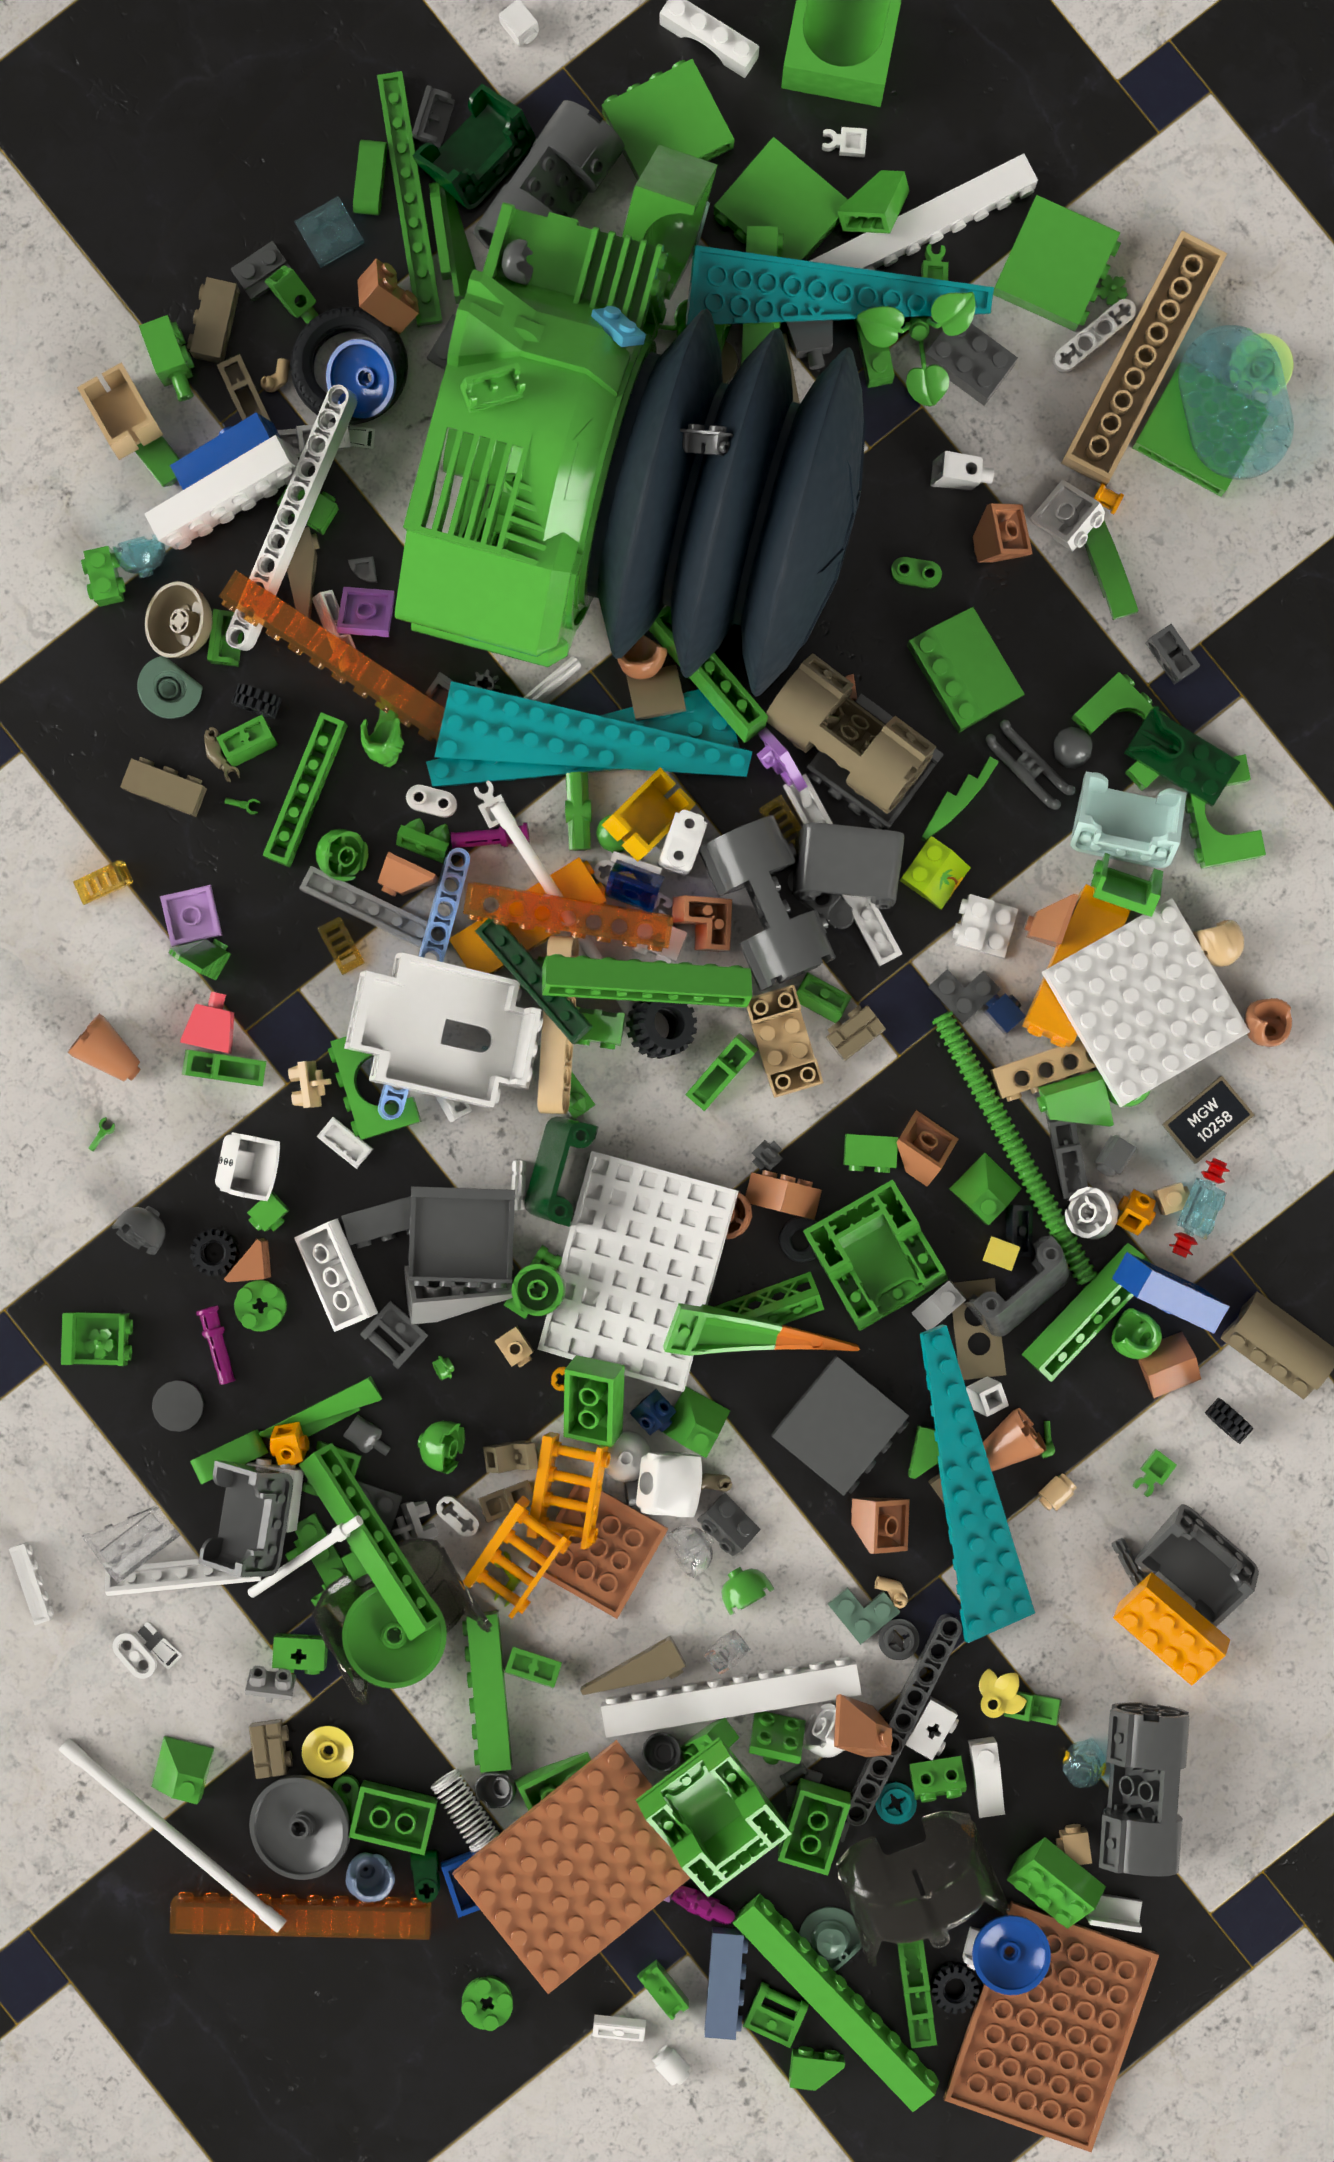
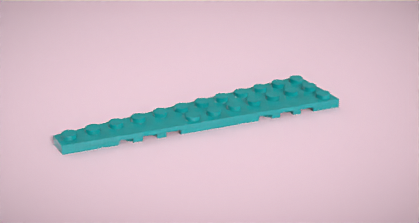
M695 245L685 326H688L705 309L711 312L714 325L857 319V315L862 311L878 306L897 308L903 313L904 317L932 316L931 308L934 301L941 295L973 292L975 296L974 315L990 314L994 287Z
M699 689L683 693L686 707L685 712L640 721L635 720L633 707L600 715L740 748L736 732ZM438 758L426 762L433 788L467 785L470 783H486L487 781L561 776L571 772L592 773L623 770L455 758Z
M942 1324L920 1333L924 1367L927 1373V1388L931 1395V1416L934 1417L936 1431H934L935 1441L938 1443L939 1456L937 1457L947 1524L949 1526V1540L953 1547V1568L957 1574L958 1584H956L957 1594L960 1595L963 1637L965 1642L970 1643L1035 1614V1610L947 1325Z

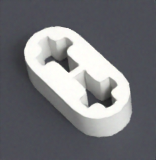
M447 1495L442 1497L437 1503V1514L460 1535L469 1537L477 1532L480 1524L478 1517L457 1498ZM450 1501L453 1502V1510L458 1513L457 1516L451 1512L445 1514L442 1511L444 1509L442 1503L448 1504ZM459 1516L465 1520L471 1518L474 1529L468 1528L466 1531L463 1530V1522L458 1519Z

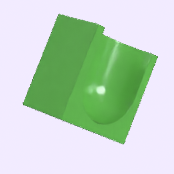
M796 0L783 66L781 88L881 107L901 0Z
M658 145L634 187L622 237L625 238V235H629L632 237V240L638 242L644 239L653 246H657L658 243L664 245V252L668 253L664 270H659L669 273L670 281L674 282L670 298H665L670 300L692 259L693 249L697 242L717 164Z

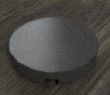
M174 1380L165 1383L157 1390L153 1398L152 1410L155 1419L162 1427L169 1431L181 1432L192 1428L199 1422L205 1403L202 1393L194 1384L183 1380Z

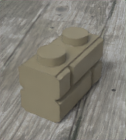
M858 1005L848 1013L849 1020L843 1024L838 1021L827 1029L830 1034L826 1039L844 1062L886 1030L868 1005L863 1009Z
M282 1719L251 1723L249 1733L256 1779L286 1775L289 1767L293 1766L292 1753L286 1750L285 1741H289L288 1726L283 1725Z

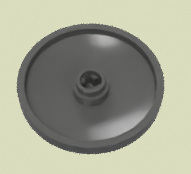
M290 1775L274 1781L260 1793L251 1810L249 1828L253 1846L259 1857L269 1868L291 1879L308 1880L326 1874L343 1858L350 1842L351 1821L343 1800L332 1787L311 1776Z

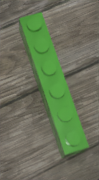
M747 226V253L779 256V249L784 247V233H780L778 226ZM780 322L743 324L741 365L772 330L780 328Z
M666 606L661 610L649 631L667 649L670 656L680 666L672 635L671 607ZM715 653L689 677L744 743L765 728L768 715Z
M1129 1243L1121 1249L1022 1353L1050 1382L1059 1375L1134 1296L1112 1279L1126 1252L1150 1262L1146 1256Z
M499 1610L468 1613L466 1620L462 1621L463 1636H468L469 1646H465V1661L470 1662L471 1672H467L468 1688H473V1698H469L470 1714L475 1713L476 1724H472L473 1740L477 1739L478 1749L474 1750L475 1766L480 1765V1773L511 1770L513 1764Z

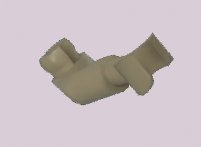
M210 727L209 730L206 729L204 734L208 759L219 770L222 769L224 771L227 782H231L228 776L230 772L237 773L238 778H240L238 768L230 766L228 760L222 754V749L216 738L220 736L219 731L214 727Z
M702 1474L701 1491L703 1489L727 1492L732 1488L731 1479L727 1475Z

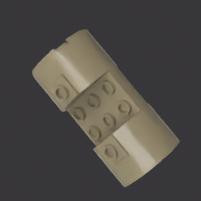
M811 654L801 663L800 667L786 682L766 713L768 715L767 723L791 741L796 748L807 753L815 745L820 752L826 753L834 759L841 768L850 771L846 779L847 785L855 793L868 799L888 814L903 799L904 794L912 784L914 785L933 757L932 754L936 746L897 716H894L886 725L850 699L852 694L851 688L854 685L852 682L815 654Z

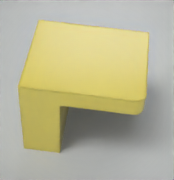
M991 1236L983 1261L1012 1271L1020 1247Z

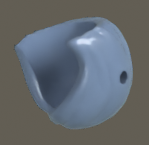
M359 1853L351 1860L346 1872V1886L352 1895L364 1902L383 1900L390 1893L395 1883V1874L390 1862L380 1854Z

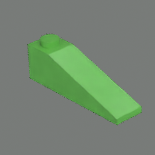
M854 319L867 388L892 384L895 375L889 346L876 347L869 343L863 334L858 320Z

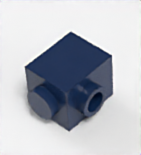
M1006 993L1001 997L998 994L994 995L986 1003L988 1008L984 1011L1003 1034H1007L1026 1017L1019 1009L1022 1006L1012 994L1008 997Z

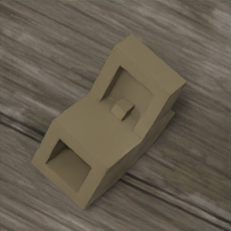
M531 1440L506 1442L483 1447L487 1473H502L516 1469L533 1470L538 1468V1451L535 1448V1443L531 1442Z

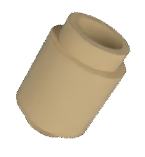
M1062 1473L1059 1477L1055 1476L1038 1492L1041 1496L1039 1502L1048 1511L1052 1508L1058 1511L1074 1495L1073 1491L1077 1487Z

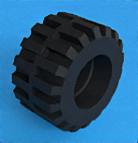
M647 1001L634 1003L632 1006L634 1010L629 1011L627 1015L630 1021L626 1022V1027L630 1028V1032L627 1033L628 1038H633L631 1044L634 1048L639 1047L638 1052L642 1055L647 1054L648 1058L657 1057V1059H661L685 1051L688 1048V1044L694 1041L692 1035L697 1033V1028L694 1027V1024L697 1023V1017L693 1018L692 1013L695 1012L693 1007L689 1008L688 1004ZM657 1012L661 1013L668 1022L669 1032L666 1038L662 1037L655 1028L654 1020Z

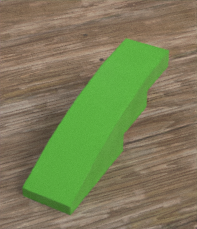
M1104 520L1098 528L1093 527L1087 534V542L1084 545L1094 576H1097L1103 598H1106L1112 620L1138 613L1139 610L1120 556Z
M989 757L978 778L968 774L956 796L948 791L946 792L921 840L926 841L930 836L943 829L970 803L988 780L998 764V760Z
M923 1937L897 1940L911 2049L937 2045Z

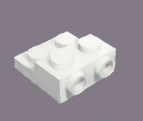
M1062 479L1030 519L1033 524L1052 535L1055 541L1073 552L1076 547L1081 548L1084 546L1088 539L1087 534L1093 527L1098 528L1103 523L1105 511L1100 502Z
M968 895L967 899H962L959 913L963 914L961 923H956L953 930L952 938L956 939L954 945L1004 959L1018 909L979 896Z

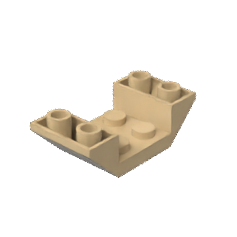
M790 985L752 997L747 1006V1011L774 1098L823 1084L818 1062L814 1057L802 1017L795 986Z

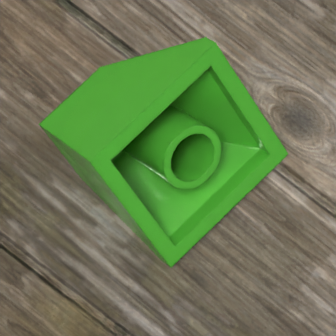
M986 1153L949 1188L985 1225H989L1022 1189Z
M686 1386L674 1406L677 1412L670 1418L672 1424L663 1433L684 1447L707 1458L730 1410Z
M164 1736L151 1787L173 1799L198 1804L203 1796L214 1748Z

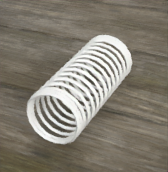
M454 1769L433 1783L431 1789L435 1791L434 1794H438L453 1782L461 1779L456 1785L440 1794L437 1799L443 1798L456 1787L464 1784L459 1790L443 1799L440 1804L446 1803L459 1792L467 1789L462 1795L446 1804L444 1809L449 1808L461 1798L470 1794L465 1800L447 1811V1814H450L467 1801L473 1799L468 1805L450 1816V1819H453L470 1806L476 1804L474 1808L455 1819L453 1824H456L474 1810L479 1809L476 1814L458 1824L456 1829L463 1827L477 1815L483 1813L479 1819L471 1822L459 1832V1834L466 1832L480 1820L486 1818L482 1824L463 1835V1839H465L483 1825L489 1823L486 1828L466 1840V1844H468L488 1829L493 1828L489 1833L480 1837L469 1846L471 1852L474 1853L481 1850L497 1837L499 1832L495 1830V1826H491L492 1821H488L489 1816H485L486 1812L482 1811L483 1807L479 1806V1801H475L476 1796H472L473 1792L469 1791L470 1787H465L467 1782H462L464 1777H459L461 1774L459 1769Z

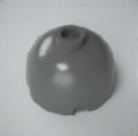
M147 1206L146 1209L131 1207L125 1210L112 1226L113 1229L118 1228L116 1234L125 1242L138 1250L140 1246L148 1248L146 1253L155 1255L161 1247L166 1233L164 1223L159 1218L160 1213L150 1206Z

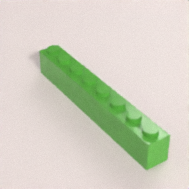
M553 954L545 957L542 966V995L747 1007L752 998L751 968H743L740 965L720 967L716 964L693 965L689 962L672 964L662 960L642 962L639 959L623 961L612 957L591 959L588 956H578L575 958Z
M333 1443L317 1450L299 1464L337 1525L340 1523L345 1524L357 1515L363 1519V1524L350 1532V1536L346 1540L410 1641L443 1620L444 1617Z

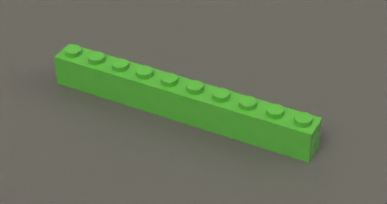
M758 1894L738 1911L733 1924L912 2112L935 2096L939 2085V2080L935 2073L927 2069L920 2062L916 2053L909 2050L901 2042L897 2033L891 2031L883 2023L882 2018L865 2004L863 1998L847 1985L841 1975L835 1973L827 1960L814 1951L809 1941L801 1937L793 1929L790 1921L783 1918L769 1900Z

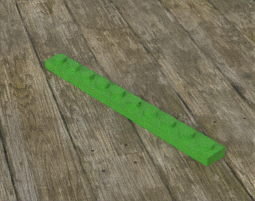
M399 71L377 75L411 290L418 300L419 314L416 316L417 326L443 323L418 165L412 156L415 153L403 73Z

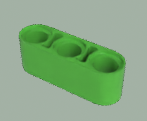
M360 140L353 213L380 215L387 159V142Z
M257 1429L190 1462L200 1484H203L213 1479L215 1460L246 1464L267 1454L268 1450Z

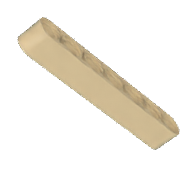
M550 936L547 944V956L561 954L565 957H578V938L575 936ZM568 997L576 1006V997ZM544 1011L537 1106L540 1113L567 1114L570 1104L573 1044Z

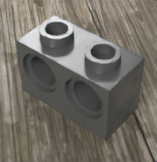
M1172 624L1150 637L1146 642V645L1174 685L1200 667V664Z

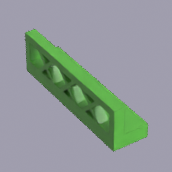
M811 1272L715 1306V1308L727 1311L735 1310L738 1311V1314L781 1325L824 1310ZM809 1282L811 1289L803 1292L796 1291L798 1285ZM782 1292L786 1294L781 1300L776 1301L772 1299L776 1293ZM751 1302H762L759 1308L754 1310L747 1308Z

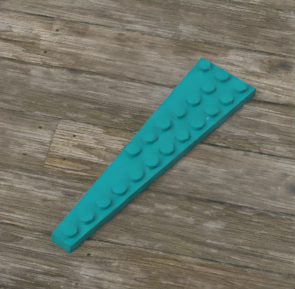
M451 681L434 757L657 771L661 767L665 772L747 777L752 751Z

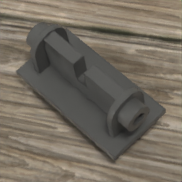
M688 424V429H680V432H684L683 450L686 453L704 454L705 450V454L724 456V453L728 452L730 446L728 442L729 436L733 437V434L726 433L727 427L710 426L709 431H704L705 425Z

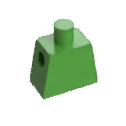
M283 265L264 281L294 317L298 318L301 316L305 323L308 324L319 315L312 307L317 302L293 269ZM299 295V301L295 303V298Z

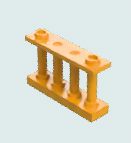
M549 1432L542 1437L530 1515L553 1532L565 1534L568 1529H571L573 1531L571 1536L582 1538L580 1549L586 1550L592 1544H595L597 1540L598 1528H595L604 1471L609 1466L611 1453L608 1452V1447L603 1445L597 1447L596 1452L562 1445L559 1442L560 1434ZM562 1455L594 1462L592 1477L558 1470L555 1467L556 1457ZM557 1480L589 1487L588 1503L553 1495V1492H551L552 1482ZM552 1505L586 1513L584 1528L549 1520V1517H546L548 1507ZM528 1527L526 1537L536 1539L541 1536Z
M522 1496L516 1502L462 1582L468 1588H471L476 1582L479 1584L483 1583L513 1604L515 1607L508 1615L511 1619L518 1612L524 1613L531 1603L527 1598L558 1553L564 1554L572 1543L569 1540L573 1533L571 1529H568L563 1537H560L529 1515L530 1511L526 1508L531 1501L525 1496ZM517 1522L519 1524L523 1522L556 1546L549 1557H546L515 1534L516 1531L513 1530V1527ZM503 1542L512 1544L542 1566L535 1577L502 1555L503 1551L499 1548ZM490 1562L492 1564L497 1563L528 1586L521 1597L488 1574L489 1571L485 1568Z

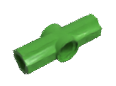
M588 772L566 773L567 800H565L566 823H568L569 851L591 850L590 822H592L591 799L589 800Z

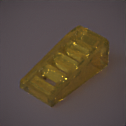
M779 795L761 807L759 811L763 817L770 816V811L779 805L781 806L782 810L774 814L775 819L777 820L785 814L788 818L778 824L780 830L790 823L794 826L782 834L784 839H786L795 832H799L802 827L783 797ZM793 839L789 843H792L795 848V839Z
M120 860L75 880L73 883L83 905H86L133 884V880L125 862ZM106 873L112 884V886L110 887L104 875ZM95 878L98 879V881H99V883H100V885H101L102 891L99 890V888H98V886H97V884H96ZM86 882L89 883L92 889L93 895L91 896L85 885Z
M341 917L317 928L342 975L365 964ZM340 927L341 931L328 937V932ZM345 936V941L333 946V941ZM348 945L351 947V950L338 956L337 951ZM353 954L355 955L356 959L343 965L341 962Z

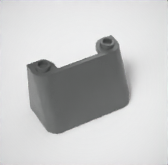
M812 822L804 824L795 837L797 857L794 858L792 896L800 897L804 901L815 900V897L821 893L871 898L870 902L875 904L876 908L887 909L891 906L893 907L897 897L904 834L898 831Z
M1052 1236L1040 1237L1032 1244L1035 1249V1257L1031 1265L1038 1273L1006 1301L999 1294L990 1291L981 1294L979 1297L973 1294L964 1302L991 1335L996 1337L1007 1335L1070 1280V1269L1063 1250Z
M215 1460L213 1469L214 1483L218 1486L226 1487L218 1537L208 1538L203 1543L198 1563L238 1577H266L274 1575L278 1571L282 1559L293 1490L292 1477L290 1474L276 1470Z
M1181 1504L1138 1553L1134 1561L1145 1574L1161 1572L1196 1603L1195 1609L1215 1627L1255 1591L1259 1575L1258 1567L1247 1555L1185 1504Z

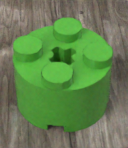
M540 1263L532 1264L521 1269L516 1275L512 1284V1297L517 1307L523 1312L533 1316H543L556 1310L563 1302L565 1282L562 1275L554 1267ZM536 1282L540 1286L544 1285L545 1287L542 1297H539L538 1293L533 1294L532 1289L536 1287Z

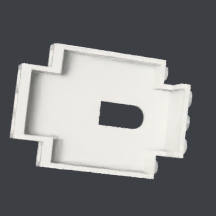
M401 952L395 956L391 976L370 971L360 973L344 1048L374 1055L369 1081L492 1108L500 1099L501 1089L498 1088L499 1084L518 1089H529V1085L533 1084L535 1079L534 1061L538 1059L541 1050L538 1042L540 1035H542L543 1013H541V1009L515 1006L516 1003H519L522 995V988H519L520 983L518 980ZM448 1019L486 1029L491 1037L489 1048L479 1053L440 1044L445 1020Z

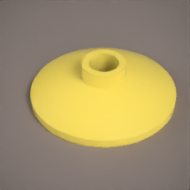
M321 1726L314 1729L306 1737L302 1746V1758L305 1766L311 1773L322 1778H333L344 1773L350 1766L354 1755L350 1737L343 1730L335 1726ZM331 1746L333 1753L326 1754L324 1747Z

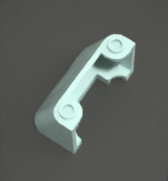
M1086 771L1082 782L1070 846L1082 853L1101 857L1108 853L1111 859L1154 868H1166L1171 864L1180 845L1187 792L1168 788L1161 791L1157 798L1110 789L1108 788V779L1101 773Z

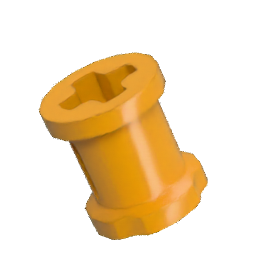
M1101 483L1094 499L1100 502L1103 507L1109 509L1110 513L1114 515L1124 494H1118L1106 488V484Z
M566 1367L557 1368L551 1376V1384L557 1391H564V1383L560 1385L557 1383V1374L564 1375Z

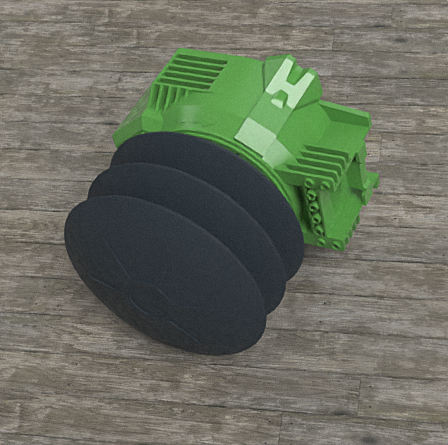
M503 202L483 272L473 269L465 298L461 299L457 308L448 349L447 366L436 400L403 525L407 532L395 607V619L410 622L411 630L540 666L550 667L568 656L575 633L582 624L594 597L599 598L611 652L615 659L622 658L650 629L666 605L671 607L672 635L681 672L685 678L692 676L719 648L732 626L736 624L741 626L742 654L751 692L755 697L761 695L788 667L798 650L806 643L837 582L853 527L862 488L866 430L862 387L853 351L850 347L844 349L816 378L802 402H793L791 367L782 332L777 328L772 330L744 360L730 384L723 383L721 350L712 314L708 309L702 310L662 354H657L654 338L658 324H663L666 316L665 298H670L674 282L670 281V274L659 270H664L668 253L664 252L663 244L658 243L657 246H653L644 239L638 242L632 240V237L629 235H625V238L616 236L614 231H609L608 234L601 232L599 227L594 226L593 229L579 226L578 219L549 212L548 217L516 209L515 205ZM513 240H526L528 242L527 246L533 252L532 255H528L526 258L527 263L533 267V274L528 285L513 282L503 273L502 255L507 245ZM606 306L619 308L622 314L630 321H633L646 334L644 344L620 347L591 316L592 310L605 308ZM519 362L521 368L519 379L521 383L525 382V390L522 393L523 398L469 413L460 388L464 378ZM688 424L705 425L704 431H709L710 426L727 427L726 433L733 434V437L729 436L728 442L730 446L728 452L724 453V456L705 454V450L704 454L686 453L683 450L684 432H680V429H688ZM449 428L443 458V471L446 473L432 529L426 528L433 502L446 433ZM454 475L463 477L449 531L444 533L442 529L449 507ZM487 484H489L490 487H489V490H488V493H487V497H486V500H485V503H484V506H483V501H484L486 486H487Z

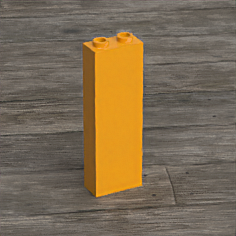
M580 857L550 875L579 920L606 904L605 896L608 895L601 881L596 884L591 875L595 872L587 860L582 862ZM538 882L455 934L449 940L467 968L494 974L504 968L505 965L475 932L493 913L500 918L528 952L568 926Z
M1086 884L1079 893L1062 943L1056 947L1047 969L1124 926L1131 910L1094 898V887ZM1043 976L1022 1026L1027 1028V1032L1034 1036L1041 1037L1043 1035L1051 1039V1043L1058 1047H1070L1074 1043L1077 1033Z

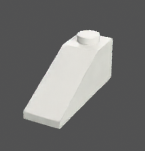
M994 1737L968 1740L979 1818L1005 1815L997 1742Z

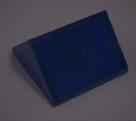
M617 859L610 872L605 895L606 897L653 913L665 877Z

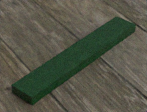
M493 913L475 930L572 1044H576L593 1028L592 1024L568 997L542 995V967L496 914Z

